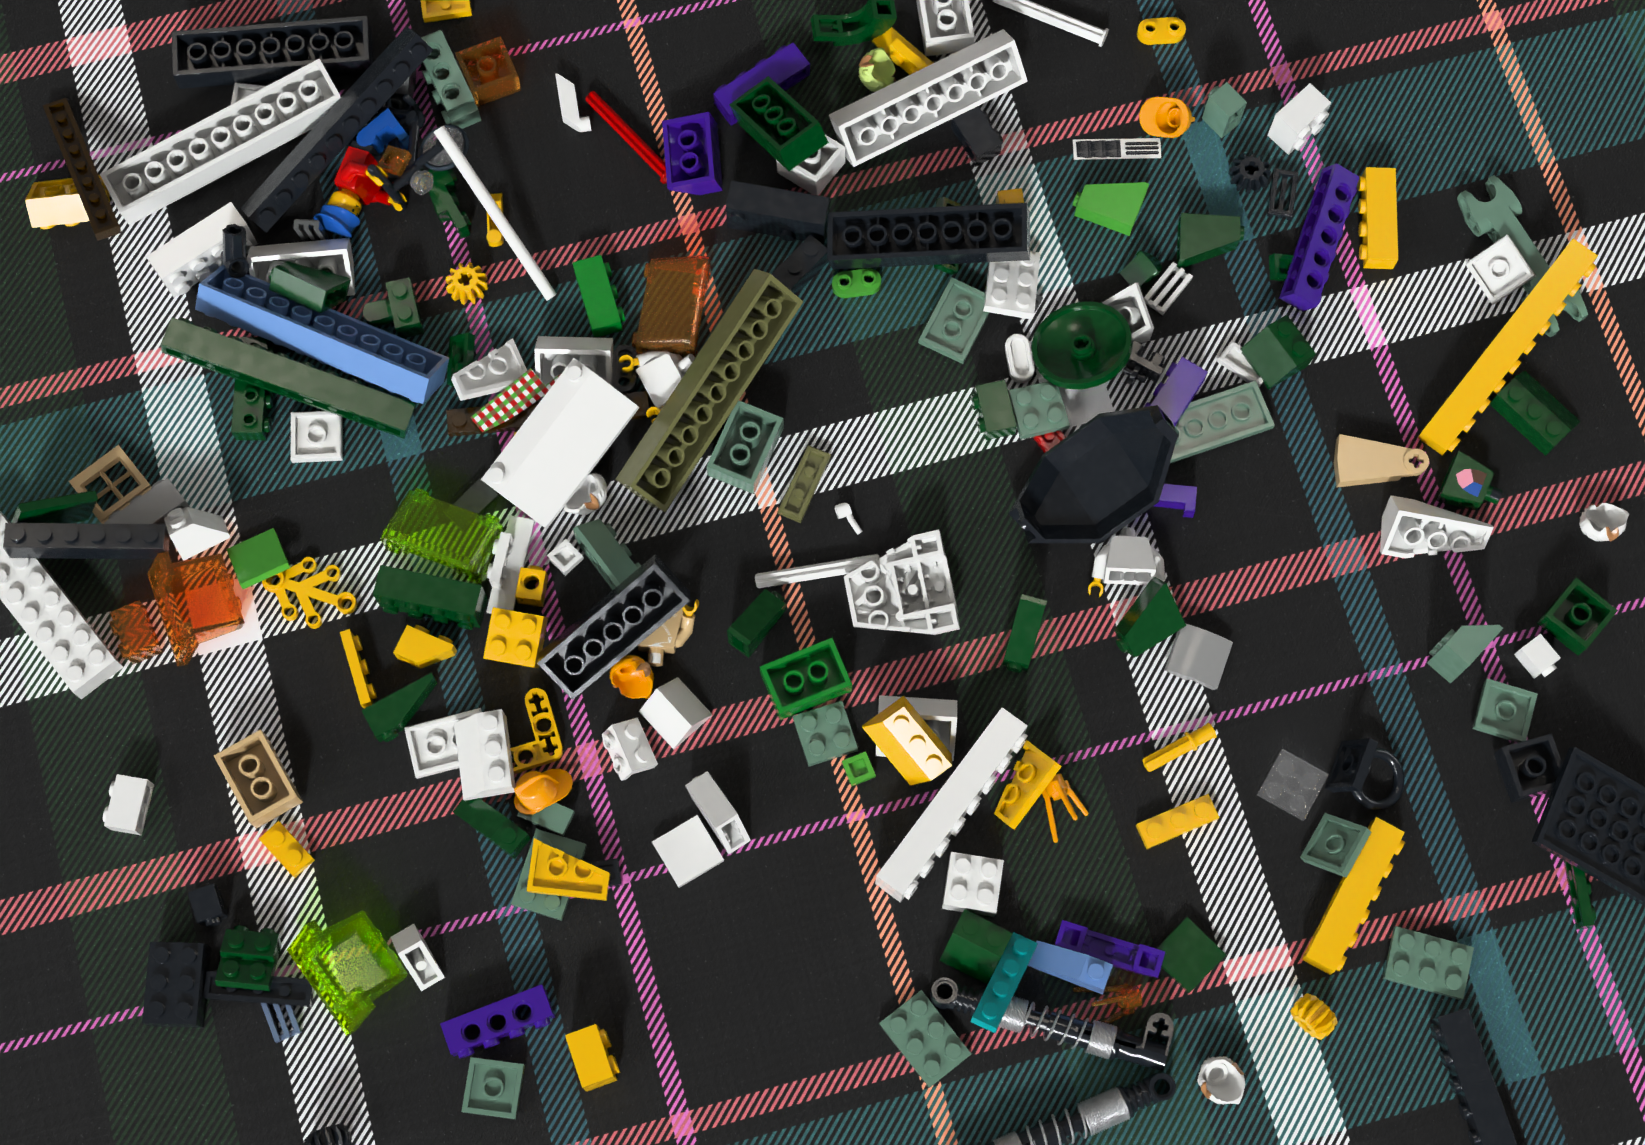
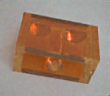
M140 600L110 612L113 621L109 622L115 636L119 635L121 644L118 645L123 659L127 658L130 662L136 664L163 653L148 611Z

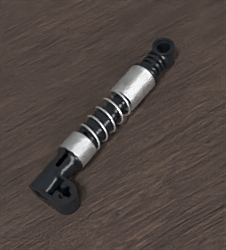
M942 977L934 982L930 991V1000L939 1009L948 1008L953 1010L956 1007L958 1012L963 1009V1013L966 1014L967 1011H970L969 1015L973 1016L986 988L976 989V992H973L971 987L969 990H966L967 986L963 985V988H960V984L955 983L952 979ZM939 988H946L950 991L951 997L942 999L937 995V990ZM1015 996L1012 998L999 1025L1000 1028L1018 1033L1026 1026L1030 1028L1029 1033L1031 1037H1034L1038 1030L1043 1031L1044 1041H1047L1049 1038L1054 1039L1058 1045H1061L1063 1042L1070 1044L1071 1049L1077 1046L1084 1048L1085 1053H1091V1055L1093 1054L1101 1058L1104 1057V1059L1113 1060L1118 1058L1159 1071L1164 1069L1174 1031V1023L1165 1013L1153 1014L1145 1023L1142 1035L1139 1037L1125 1033L1120 1027L1109 1025V1023L1106 1024L1098 1020H1093L1091 1023L1089 1018H1086L1084 1021L1075 1018V1014L1072 1017L1064 1015L1062 1010H1059L1058 1013L1051 1011L1050 1015H1048V1006H1045L1043 1013L1034 1011V1002L1027 1009L1029 1001ZM1157 1023L1161 1025L1160 1029L1163 1030L1157 1040L1163 1041L1165 1044L1146 1039L1147 1037L1152 1038L1156 1034L1157 1028L1154 1026Z
M1153 1073L1142 1079V1083L1137 1081L1136 1086L1134 1083L1130 1084V1089L1128 1086L1122 1087L1119 1085L1107 1090V1092H1102L1100 1095L1097 1094L1095 1097H1090V1099L1078 1103L1077 1109L1079 1113L1070 1116L1068 1110L1064 1109L1066 1119L1059 1121L1052 1114V1119L1043 1123L1039 1120V1124L1031 1128L1026 1125V1130L1020 1133L1013 1131V1133H1008V1135L1006 1134L1003 1137L1001 1136L990 1141L988 1145H1023L1025 1143L1027 1145H1062L1067 1143V1141L1070 1144H1074V1133L1076 1132L1086 1139L1088 1133L1092 1136L1095 1133H1100V1131H1105L1107 1128L1120 1124L1122 1121L1133 1118L1134 1114L1138 1112V1107L1142 1110L1145 1108L1144 1105L1149 1107L1151 1103L1154 1105L1170 1099L1176 1091V1084L1174 1079L1168 1074ZM1158 1079H1162L1166 1083V1090L1162 1094L1156 1093L1154 1089V1084ZM1085 1129V1136L1080 1132ZM1072 1135V1142L1067 1136Z

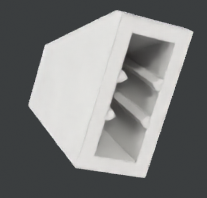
M708 771L695 777L685 785L691 798L728 854L751 841L737 812Z

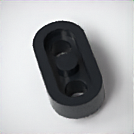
M620 345L614 350L612 355L611 385L620 393H631L636 388V369L638 366H634L631 372L625 373L622 371V368L630 366L631 363H620L619 359L623 355H629L634 359L637 352L630 345ZM623 380L629 382L626 386L620 385V382Z

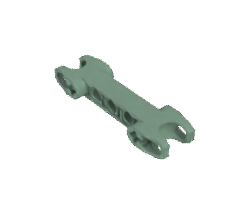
M1493 175L1485 183L1491 201H1478L1466 190L1458 195L1457 200L1465 222L1474 235L1479 237L1487 233L1493 243L1506 235L1510 236L1536 275L1522 285L1529 295L1550 267L1516 218L1522 214V206L1511 189ZM1580 290L1573 297L1568 295L1563 302L1567 305L1563 310L1570 314L1574 320L1580 322L1587 317L1588 312ZM1554 314L1548 320L1552 324L1545 332L1549 337L1556 335L1560 330Z

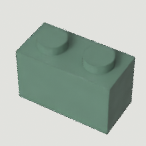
M1228 82L1221 87H1214L1207 95L1208 101L1204 105L1205 110L1202 119L1221 138L1239 125L1247 104Z

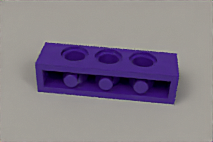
M541 984L442 1022L440 1025L450 1054L453 1056L458 1055L459 1059L474 1054V1049L484 1045V1048L487 1049L500 1044L499 1039L506 1036L513 1039L524 1035V1029L535 1026L536 1029L551 1024L550 1019L555 1018V1014L546 989ZM524 1006L530 1007V1017L526 1020H520L518 1018L519 1009ZM497 1016H504L506 1019L505 1026L500 1030H494L492 1026L493 1020ZM472 1026H479V1037L469 1040L467 1037L468 1029Z

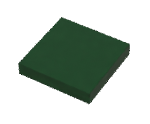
M1188 917L1157 948L1165 951L1161 967L1187 993H1190L1226 956Z

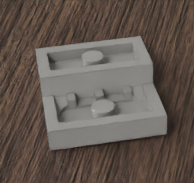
M1186 624L1184 628L1177 632L1164 670L1183 680L1197 682L1211 690L1218 689L1233 642L1212 632Z

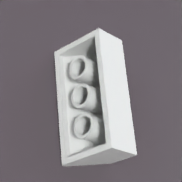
M350 238L250 246L247 261L250 266L249 273L253 277L270 283L269 277L272 269L289 261L350 278L347 296L355 295L354 261Z

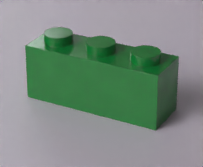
M601 255L572 262L593 337L598 338L623 331L621 322L625 321L622 307H617L615 299H619L616 286L609 283L608 277L612 276L609 263H603Z

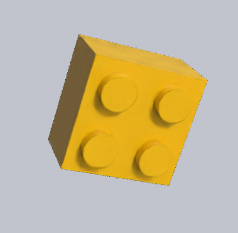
M493 607L483 659L539 668L537 660L539 652L543 649L548 617Z
M594 1024L565 1035L581 1086L585 1091L617 1081L615 1074L620 1073L615 1057L608 1054L607 1048L611 1047V1043L604 1029L600 1030Z

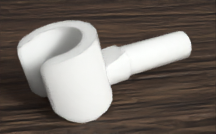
M841 503L835 506L838 519L847 517L848 522L857 535L863 532L855 521L849 504Z

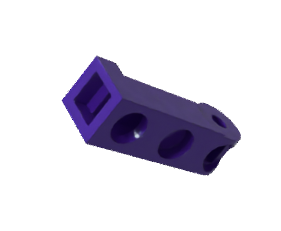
M1164 484L1160 500L1154 507L1182 509L1183 517L1193 518L1196 507L1197 487Z

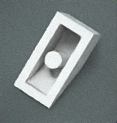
M415 924L391 936L397 954L421 991L445 978Z

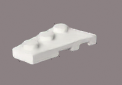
M512 338L504 346L489 352L486 357L479 361H474L453 374L451 380L460 401L501 392L523 375L527 369Z

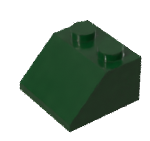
M1288 315L1265 327L1240 349L1257 375L1263 379V383L1268 390L1306 368L1316 355Z
M964 909L939 961L987 985L1013 933Z

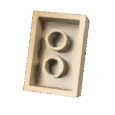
M261 729L214 755L249 823L256 829L303 803L270 740Z

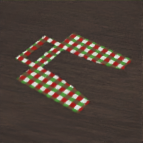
M530 368L470 418L482 432L492 429L516 416L542 396L544 397L562 373L545 386Z

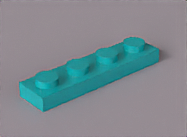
M1013 932L972 1016V1023L996 1033L1038 943Z

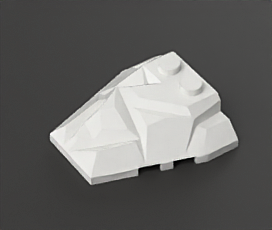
M939 530L913 535L907 539L906 543L896 549H889L884 556L875 561L871 560L844 576L854 627L931 635L960 629L951 574Z

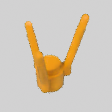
M1056 774L1042 792L1053 842L1057 843L1058 836L1051 797L1054 801L1063 800L1073 820H1077L1078 817L1067 795L1071 797L1085 816L1089 813L1071 789L1068 781L1064 780L1062 774Z

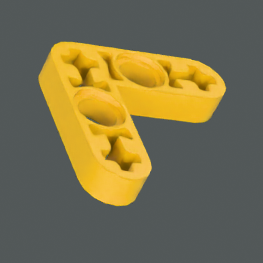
M539 688L529 690L525 696V705L536 741L511 748V754H513L514 761L517 764V767L513 768L514 774L555 762L563 754V746L546 692ZM538 695L539 698H544V700L540 701L543 712L537 714L538 711L535 704H530L534 700L533 696ZM543 718L551 721V727L546 732H541L537 729V722ZM555 733V737H550L552 745L554 747L558 746V749H555V754L550 756L548 752L544 753V750L548 749L546 740L540 741V738H547ZM524 750L533 753V759L528 764H523L519 761V754Z

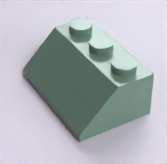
M597 519L573 528L577 544L612 590L641 567L640 563L634 564L629 558L632 554L624 543L619 544L614 538L617 534L609 523L604 525L601 519Z
M1500 625L1461 626L1456 632L1451 629L1429 652L1433 657L1427 664L1451 684L1471 665L1500 633L1503 627Z

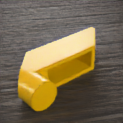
M490 194L503 213V194ZM487 213L488 244L491 247L501 246L504 242V237Z

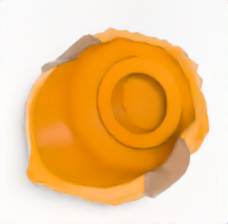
M627 655L611 667L609 678L613 687L619 688L622 695L632 699L650 698L653 689L654 673L648 662H645L636 655Z

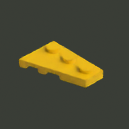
M534 838L527 892L607 901L610 881L609 872Z

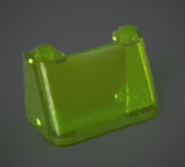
M415 488L414 491L409 490L385 527L380 540L386 550L399 554L401 549L403 554L408 555L411 553L452 568L455 573L468 575L469 581L481 585L494 555L492 553L494 541L499 539L500 533L504 531V528L499 523L500 519L491 514L482 516L430 497L428 492Z

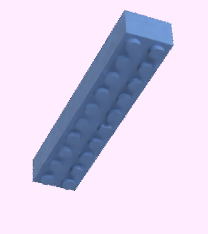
M222 265L199 283L195 310L203 312L209 317H215L227 322L230 326L246 330L254 336L270 340L276 345L292 349L300 355L316 359L322 364H328L340 369L343 373L352 374L367 383H373L385 388L389 392L400 394L413 402L424 404L444 383L449 357L333 309L320 314L269 290L270 283L248 274L241 278H233L228 274L224 265Z

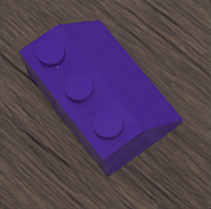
M709 112L662 121L667 189L695 195L723 191L718 126Z

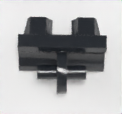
M1133 340L1131 356L1122 371L1130 376L1127 383L1133 385L1135 380L1145 383L1147 378L1157 383L1163 371L1162 366L1165 357L1157 352H1153L1149 360L1141 357L1144 346Z

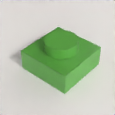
M866 751L841 762L851 787L876 777Z

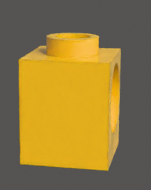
M529 565L528 568H520L515 594L519 604L543 607L548 575L546 571H543L542 567ZM531 580L539 582L535 589H527V583Z

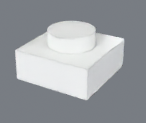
M567 539L563 540L547 555L548 559L565 576L584 559L581 553Z

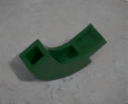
M868 0L863 8L850 14L813 15L811 18L813 40L833 41L834 46L854 45L872 40L888 31L897 20L894 0Z

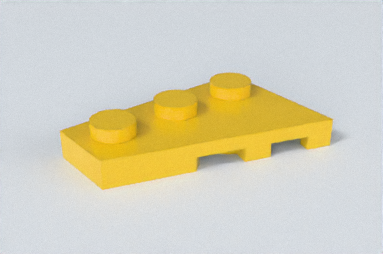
M1027 740L1023 746L1025 753L1022 760L1017 761L1014 766L1015 776L1012 782L1006 785L994 812L998 818L1014 830L1062 767Z

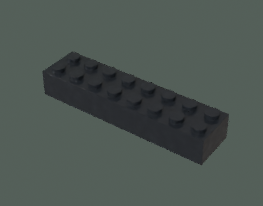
M367 16L172 31L173 77L180 89L277 81L317 59L321 60L330 77L363 74L373 63L372 29Z
M1027 203L828 212L827 261L832 269L1030 260V211Z

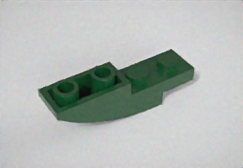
M431 141L427 143L425 152L434 146ZM446 158L440 161L436 166H444L443 162L446 161ZM452 168L445 171L430 169L425 173L430 197L441 224L451 220L461 239L469 236L468 226L471 223L465 211L460 213L457 208L460 205L454 193L457 191L454 184L457 178Z

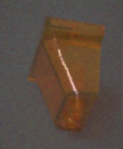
M168 551L157 554L147 575L177 667L188 665L199 644L243 627L245 622L241 613V600L235 595L233 576L227 572L222 554L174 563L171 562Z

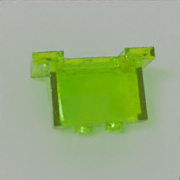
M363 910L324 930H321L316 921L313 920L303 927L287 948L288 953L346 1036L354 1033L373 1011L375 1005L372 1001L402 982L408 975L397 959L395 952L390 949L383 939L381 932L375 928Z

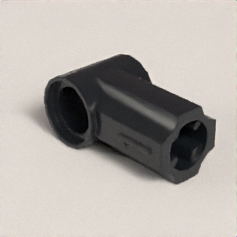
M236 224L227 225L226 228L222 229L223 251L221 252L220 259L231 277L241 278L249 272L250 268L246 254V229L244 226Z

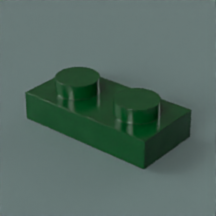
M469 332L449 337L447 384L454 387L451 380L453 374L474 362L475 335Z

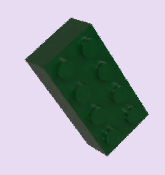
M769 76L729 104L739 125L788 171L798 166L829 143L819 121Z
M380 565L373 590V596L380 607L383 608V611L387 613L398 614V611L408 613L409 617L415 619H423V616L433 618L434 622L447 625L448 622L458 623V627L472 630L473 627L481 628L488 601L481 585Z

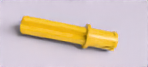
M1207 723L1191 733L1185 732V736L1144 757L1142 759L1144 767L1148 772H1151L1191 750L1196 751L1198 746L1217 737L1212 725Z

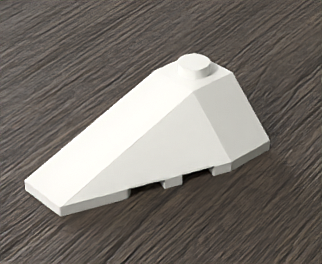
M1391 495L1382 515L1380 552L1384 555L1411 558L1414 557V554L1428 553V555H1437V552L1452 550L1456 553L1485 549L1494 527L1491 524L1414 499Z

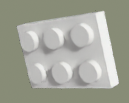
M1030 251V260L989 262L983 311L1033 319L1041 253Z

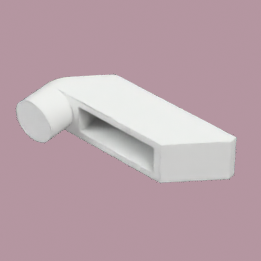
M555 74L563 122L578 132L592 131L589 116L579 117L574 84L561 75Z

